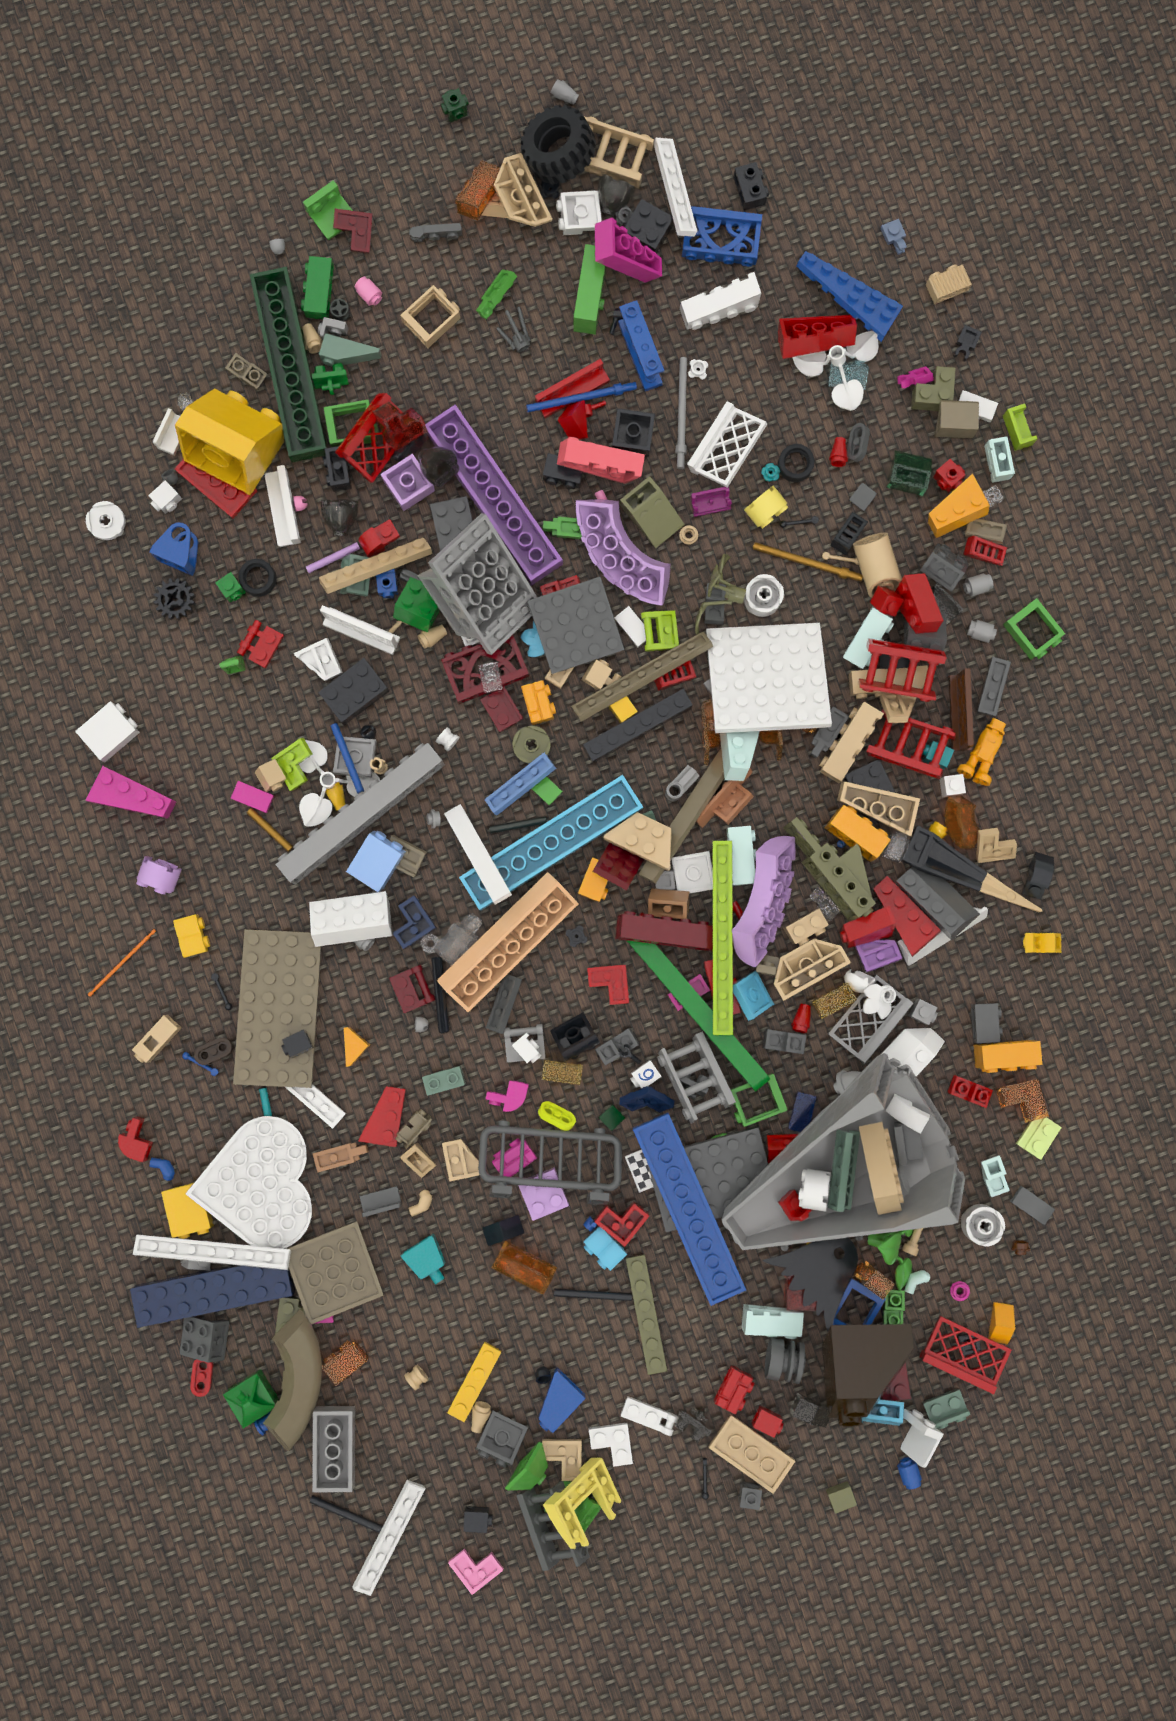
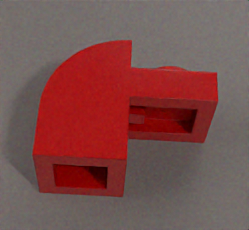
M389 519L379 526L371 527L359 537L358 542L367 557L371 558L385 551L384 546L400 538V535Z
M134 1117L127 1124L126 1131H128V1134H119L118 1144L125 1156L133 1160L145 1162L148 1160L153 1142L139 1138L144 1118Z

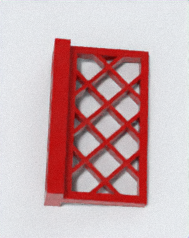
M379 393L372 400L335 453L339 457L345 458L370 483H373L394 454V451L414 426V423L391 401V397L387 393ZM387 406L392 409L393 418H385ZM398 419H402L407 424L403 431H398ZM386 420H393L394 432H387ZM376 421H381V433H375L374 424ZM387 434H394L395 442L391 446H388ZM371 435L372 447L364 448L363 439L365 436ZM375 435L383 436V446L376 447ZM384 448V458L377 460L376 449ZM372 449L373 461H365L364 450ZM355 450H360L361 462H356L351 458ZM366 463H373L374 472L371 476L366 471Z
M939 1316L925 1349L921 1351L919 1357L922 1361L995 1394L996 1384L1012 1349ZM942 1322L949 1324L952 1332L941 1335L939 1329ZM964 1331L968 1334L969 1341L959 1344L956 1334ZM954 1336L957 1345L946 1349L943 1339ZM941 1340L944 1350L939 1352L930 1350L934 1342ZM985 1341L987 1349L977 1352L974 1342ZM971 1344L974 1354L964 1357L961 1347ZM998 1348L1004 1350L1003 1357L995 1360L992 1351ZM958 1349L961 1358L955 1361L951 1360L948 1352ZM989 1352L992 1362L982 1365L979 1355ZM976 1357L979 1367L974 1369L968 1368L966 1360ZM994 1365L996 1372L993 1379L985 1375L984 1369Z

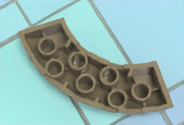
M300 1309L272 1338L280 1352L281 1359L284 1361L285 1371H283L281 1387L283 1391L280 1400H277L273 1410L263 1422L283 1448L288 1451L299 1440L312 1417L322 1381L320 1345L312 1324Z

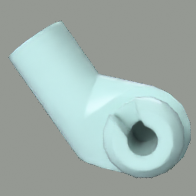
M924 1270L911 1273L904 1291L914 1294L916 1285L929 1282L930 1274Z

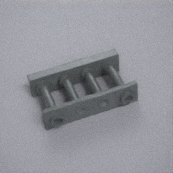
M563 1481L549 1489L550 1492L536 1494L533 1487L530 1490H522L516 1495L543 1571L550 1570L559 1562V1559L573 1558L576 1567H578L590 1558L587 1547L581 1546L580 1542L575 1543L576 1549L556 1551L552 1540L563 1538L558 1531L549 1532L546 1521H551L547 1513L542 1512L539 1502L547 1501L555 1492L561 1493L565 1489Z

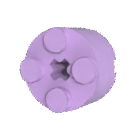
M145 856L136 878V884L142 887H154V891L160 894L174 892L182 869H177L178 866L161 859L155 862L151 861L152 857Z

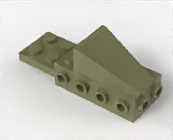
M796 817L783 827L790 837H795V843L807 857L801 863L849 922L862 916L866 917L873 911L872 907L876 903L872 899L858 844L852 846L838 857V852L833 845L828 843L823 846L819 845V839L814 834H810L806 823L802 819L799 820Z

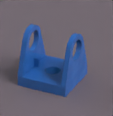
M174 523L152 545L149 553L157 561L193 576L196 570L198 539L186 524ZM182 527L186 530L179 533L174 539L172 538L174 529ZM191 537L194 540L192 548H190Z

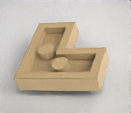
M998 828L978 830L976 851L978 863L1016 858L1017 843L1015 839L999 841Z
M542 1439L546 1460L562 1461V1481H573L581 1473L579 1469L581 1468L582 1439Z

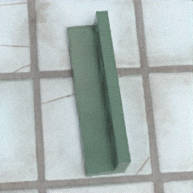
M837 1129L827 1208L837 1212H844V1209L851 1210L860 1131Z

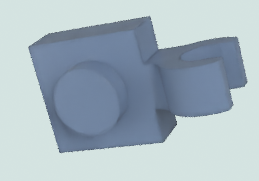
M896 219L881 225V231L887 245L893 243L898 255L904 253L907 246L903 239H905L906 234L900 220Z

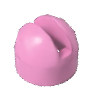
M293 496L295 512L302 511L307 507V503H304L307 500L303 496Z

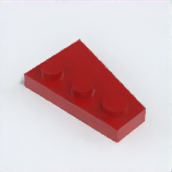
M386 1086L358 1140L359 1142L397 1147L398 1141L395 1138L400 1130L406 1089Z

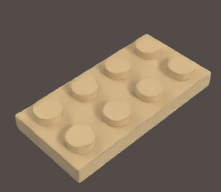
M732 1414L729 1415L708 1446L709 1449L772 1494H774L795 1463L794 1458Z

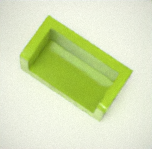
M1026 404L1009 408L1003 415L1014 451L1032 446L1037 440V436L1031 435L1023 412L1026 409Z

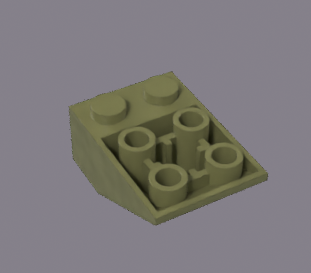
M650 476L620 499V507L655 549L685 525L662 490Z

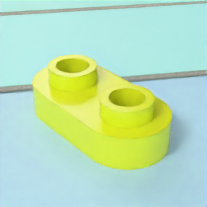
M545 1101L538 1109L541 1119L561 1130H571L576 1122V1118L571 1112L552 1102Z

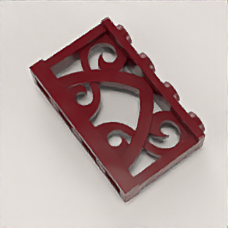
M514 635L504 642L512 647L510 655L506 658L503 657L506 653V648L503 651L497 649L490 655L486 653L481 644L474 647L468 645L463 647L461 652L456 654L450 652L444 655L441 661L458 704L529 677ZM515 654L521 667L519 670H516L509 662ZM480 656L499 662L492 671L491 681H488L481 674L472 673L473 667ZM454 662H462V667L457 669L465 671L464 675H457L452 672L451 667ZM503 665L504 667L500 670H503L505 673L499 676L497 670ZM470 678H479L481 680V683L479 685H475V679L470 680ZM454 679H463V692L459 693Z

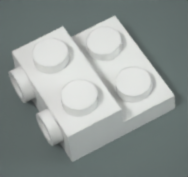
M598 191L563 192L560 194L559 200H556L557 212H561L558 225L559 230H563V235L582 234L583 231L595 230V224L602 221Z

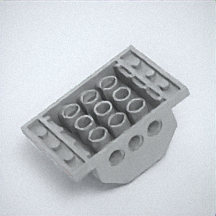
M483 513L428 562L431 567L429 570L417 575L456 635L478 639L486 653L490 655L532 616L527 601L537 598L489 518Z

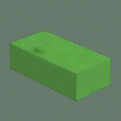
M585 244L574 312V331L596 335L599 312L604 309L605 299H602L607 266L595 262V245Z

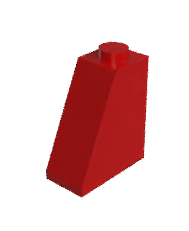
M890 906L874 911L866 917L862 916L843 924L840 937L842 942L846 943L847 948L892 936L896 921Z

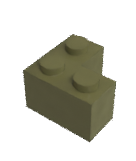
M937 366L933 372L934 381H932V384L916 383L912 390L911 409L939 411L941 400L953 401L955 368Z

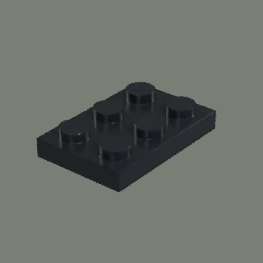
M880 759L845 775V779L849 783L896 793ZM863 814L864 817L873 823L872 825L879 823V821Z

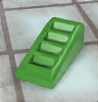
M242 656L229 658L219 663L220 668L227 674L246 670Z

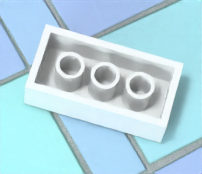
M386 891L309 902L311 936L315 947L392 936L390 903Z

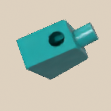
M434 1233L401 1254V1258L421 1280L428 1275L434 1284L444 1279L439 1268L444 1266L446 1262Z

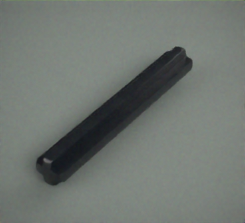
M433 957L431 961L439 1033L449 1032L446 993L437 982L444 974L441 957Z

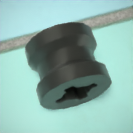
M335 299L331 302L330 311L333 318L343 322L347 321L350 317V309L347 302L343 299Z

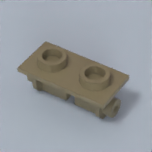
M422 1109L416 1111L408 1120L413 1125L412 1128L405 1124L396 1134L397 1137L395 1139L399 1143L403 1142L405 1149L413 1146L417 1142L419 1134L422 1131L425 1132L431 1125V1116L428 1114L425 1117L427 1113Z

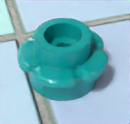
M768 463L766 467L762 468L761 474L766 481H776L779 478L780 469L777 465Z

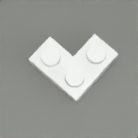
M627 1423L589 1428L591 1449L611 1447L613 1467L633 1464Z

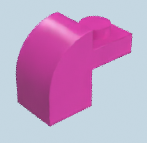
M510 1080L507 1094L487 1091L486 1100H489V1104L497 1106L504 1103L503 1111L505 1112L516 1110L523 1104L529 1084Z

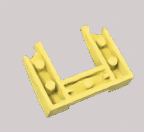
M590 1458L579 1469L581 1473L561 1493L555 1492L543 1504L549 1518L570 1549H576L575 1543L578 1542L581 1543V1546L589 1545L574 1510L591 1493L609 1520H613L616 1516L611 1509L613 1503H621V1499L602 1458Z

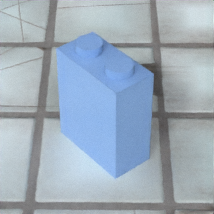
M372 831L368 834L346 872L375 891L380 892L384 889L406 851L402 849L403 846L401 844L389 841L384 833Z

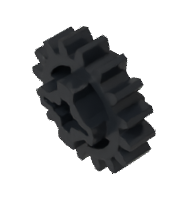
M169 578L168 584L162 581L163 587H156L159 593L153 594L157 598L153 603L159 605L156 610L162 612L161 615L163 617L168 615L170 620H173L174 616L178 620L181 619V615L188 617L186 612H193L190 606L196 605L192 600L196 597L194 593H191L193 588L191 586L187 587L188 583L186 581L181 584L179 578L175 582ZM185 593H186V596H187L186 602L184 601ZM173 597L178 598L177 601H172L171 599Z

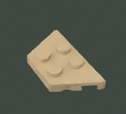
M636 812L603 837L604 840L668 871L671 869L672 830L670 827Z

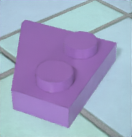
M876 940L855 946L866 973L902 960L895 940Z

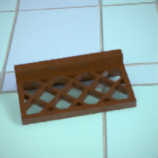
M965 668L957 675L948 676L951 729L954 730L953 732L956 733L955 741L951 740V748L954 752L972 751V746H974L971 669Z

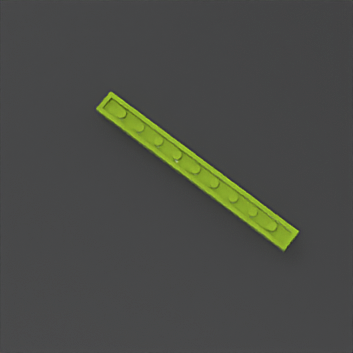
M713 841V1035H733L732 841Z

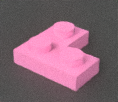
M465 1549L448 1561V1564L472 1595L504 1569L492 1552L477 1564Z

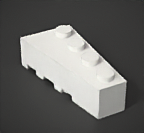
M755 273L748 274L749 278L740 281L739 278L733 280L726 288L718 286L711 290L709 295L701 293L682 301L680 311L686 329H699L706 323L714 324L725 317L733 318L738 313L754 311L758 307L761 296Z

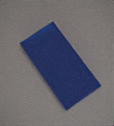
M797 1091L788 1129L801 1132L810 1123L817 1096Z

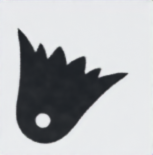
M848 1237L811 1242L792 1252L763 1260V1262L774 1266L786 1267L781 1273L783 1276L794 1275L789 1285V1290L805 1289L803 1294L804 1307L817 1301L816 1314L818 1316L824 1310L827 1333L830 1326L833 1325L840 1301L854 1275L858 1263L857 1249ZM836 1248L844 1250L845 1255L842 1259H837L834 1256Z

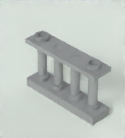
M703 1031L692 1038V1044L669 1054L663 1048L658 1052L659 1056H657L661 1067L664 1066L683 1106V1115L686 1120L690 1121V1124L698 1119L696 1114L718 1104L724 1105L726 1109L736 1103ZM693 1051L699 1052L701 1057L699 1062L675 1071L671 1063L672 1060ZM707 1069L709 1074L707 1080L686 1089L683 1088L679 1080L680 1078L698 1070ZM710 1086L716 1088L717 1097L692 1107L687 1096Z

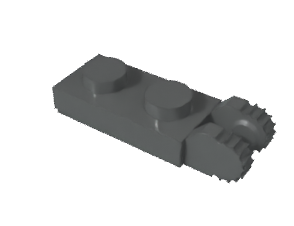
M460 223L423 225L412 227L409 230V235L414 242H423L425 238L436 241L440 237L458 239L459 236H463Z

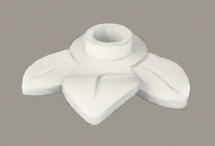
M869 985L863 991L868 997L863 1004V1011L867 1014L878 1012L879 1017L884 1019L891 1012V1003L896 998V992L889 985Z

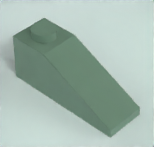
M326 333L319 352L321 361L328 366L337 363L348 365L380 359L382 355L380 348Z

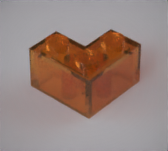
M1038 1079L996 1089L1001 1108L1020 1104L1025 1123L1049 1117Z

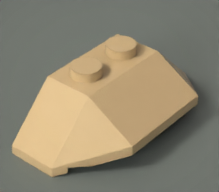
M522 153L504 158L495 180L494 188L509 220L534 227L551 222L552 217Z
M812 939L780 957L774 986L784 1001L851 962L842 946Z

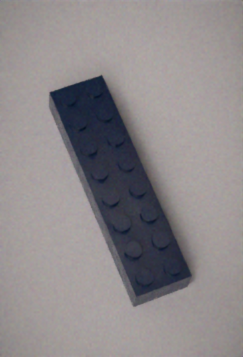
M230 1265L211 1269L210 1271H201L138 1284L130 1289L137 1328L289 1297L296 1292L289 1267L288 1270L239 1265Z

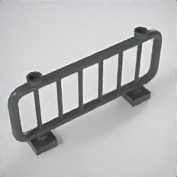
M499 1121L498 1126H488L481 1132L478 1170L480 1177L485 1182L495 1184L490 1188L489 1197L510 1198L512 1186H507L508 1184L592 1190L586 1197V1204L606 1205L609 1202V1193H604V1191H613L621 1183L622 1145L616 1136L605 1134V1129L595 1128L594 1133L510 1127V1122ZM491 1133L501 1134L499 1176L489 1175L486 1171L488 1136ZM505 1134L521 1135L519 1177L503 1176ZM525 1136L540 1137L538 1179L523 1178ZM544 1137L559 1138L558 1180L542 1179ZM563 1138L578 1139L577 1181L562 1180ZM582 1140L597 1141L596 1183L581 1182ZM601 1141L611 1142L614 1145V1179L610 1184L600 1183Z

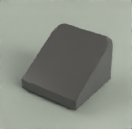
M861 483L849 501L864 512L877 493L864 483Z

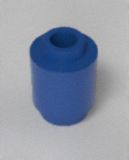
M910 1457L901 1459L897 1467L903 1485L907 1489L920 1487L922 1478L917 1463Z

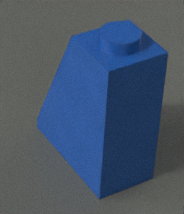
M558 1367L554 1370L539 1413L540 1426L545 1431L550 1430L552 1433L585 1400V1393Z

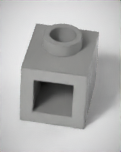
M915 999L908 1017L929 1025L930 1022L933 1023L935 1021L938 1007L921 999Z

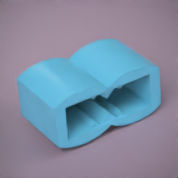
M600 1226L584 1240V1249L590 1255L595 1254L599 1258L597 1262L604 1270L608 1268L611 1271L627 1255L624 1248Z

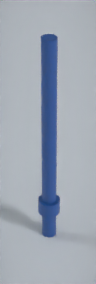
M636 382L623 385L621 383L613 384V387L528 404L526 409L527 412H533L613 394L615 396L622 395L623 392L636 390L637 385Z

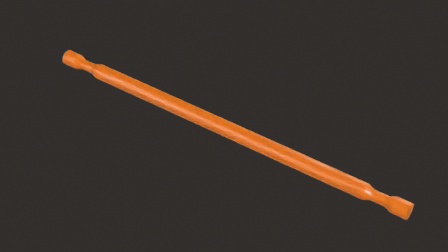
M153 929L88 993V996L91 997L156 930Z

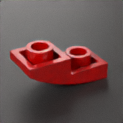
M954 1075L947 1093L987 1108L993 1090Z

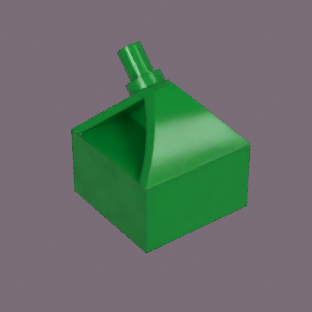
M261 1369L230 1387L223 1394L243 1429L271 1412L277 1400L279 1401Z

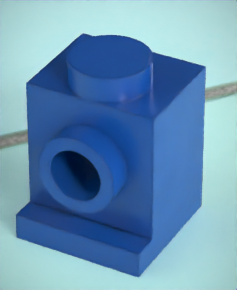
M395 569L376 575L379 596L393 598L394 595L398 594ZM384 581H390L389 585H383Z

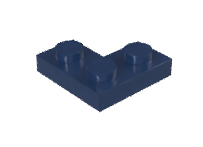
M646 1086L620 1097L619 1105L631 1111L648 1106L660 1113L673 1108L674 1100L652 1087Z

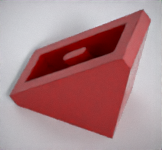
M584 400L568 405L558 418V422L567 436L578 438L579 441L588 438Z

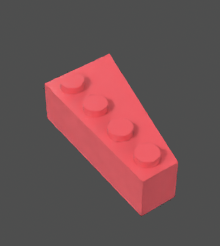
M568 437L560 442L557 465L626 484L641 477L645 455L591 442L579 441L575 437Z

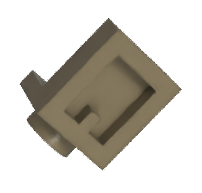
M765 955L757 965L756 972L758 974L776 976L779 958Z

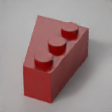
M926 574L904 575L895 590L904 599L899 608L900 612L916 634L937 632L944 620Z

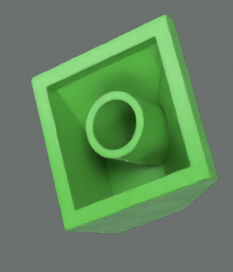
M538 1442L519 1462L505 1487L506 1490H530L536 1484L540 1485L546 1477L544 1473L548 1464L541 1442Z

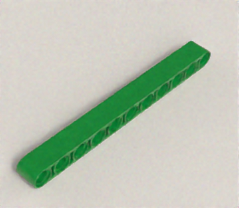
M627 941L756 1092L770 1080V1077L734 1035H713V1011L657 945Z

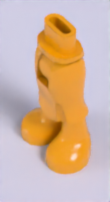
M992 718L990 724H987L981 732L966 764L958 766L957 772L959 774H963V777L967 779L973 777L972 781L977 784L990 786L992 778L988 775V771L1003 741V735L1005 734L1003 730L1006 726L1004 722ZM978 761H979V762H982L981 765H980V767L978 768L977 772H976L975 775H974L975 767H976V765H977V762H978Z

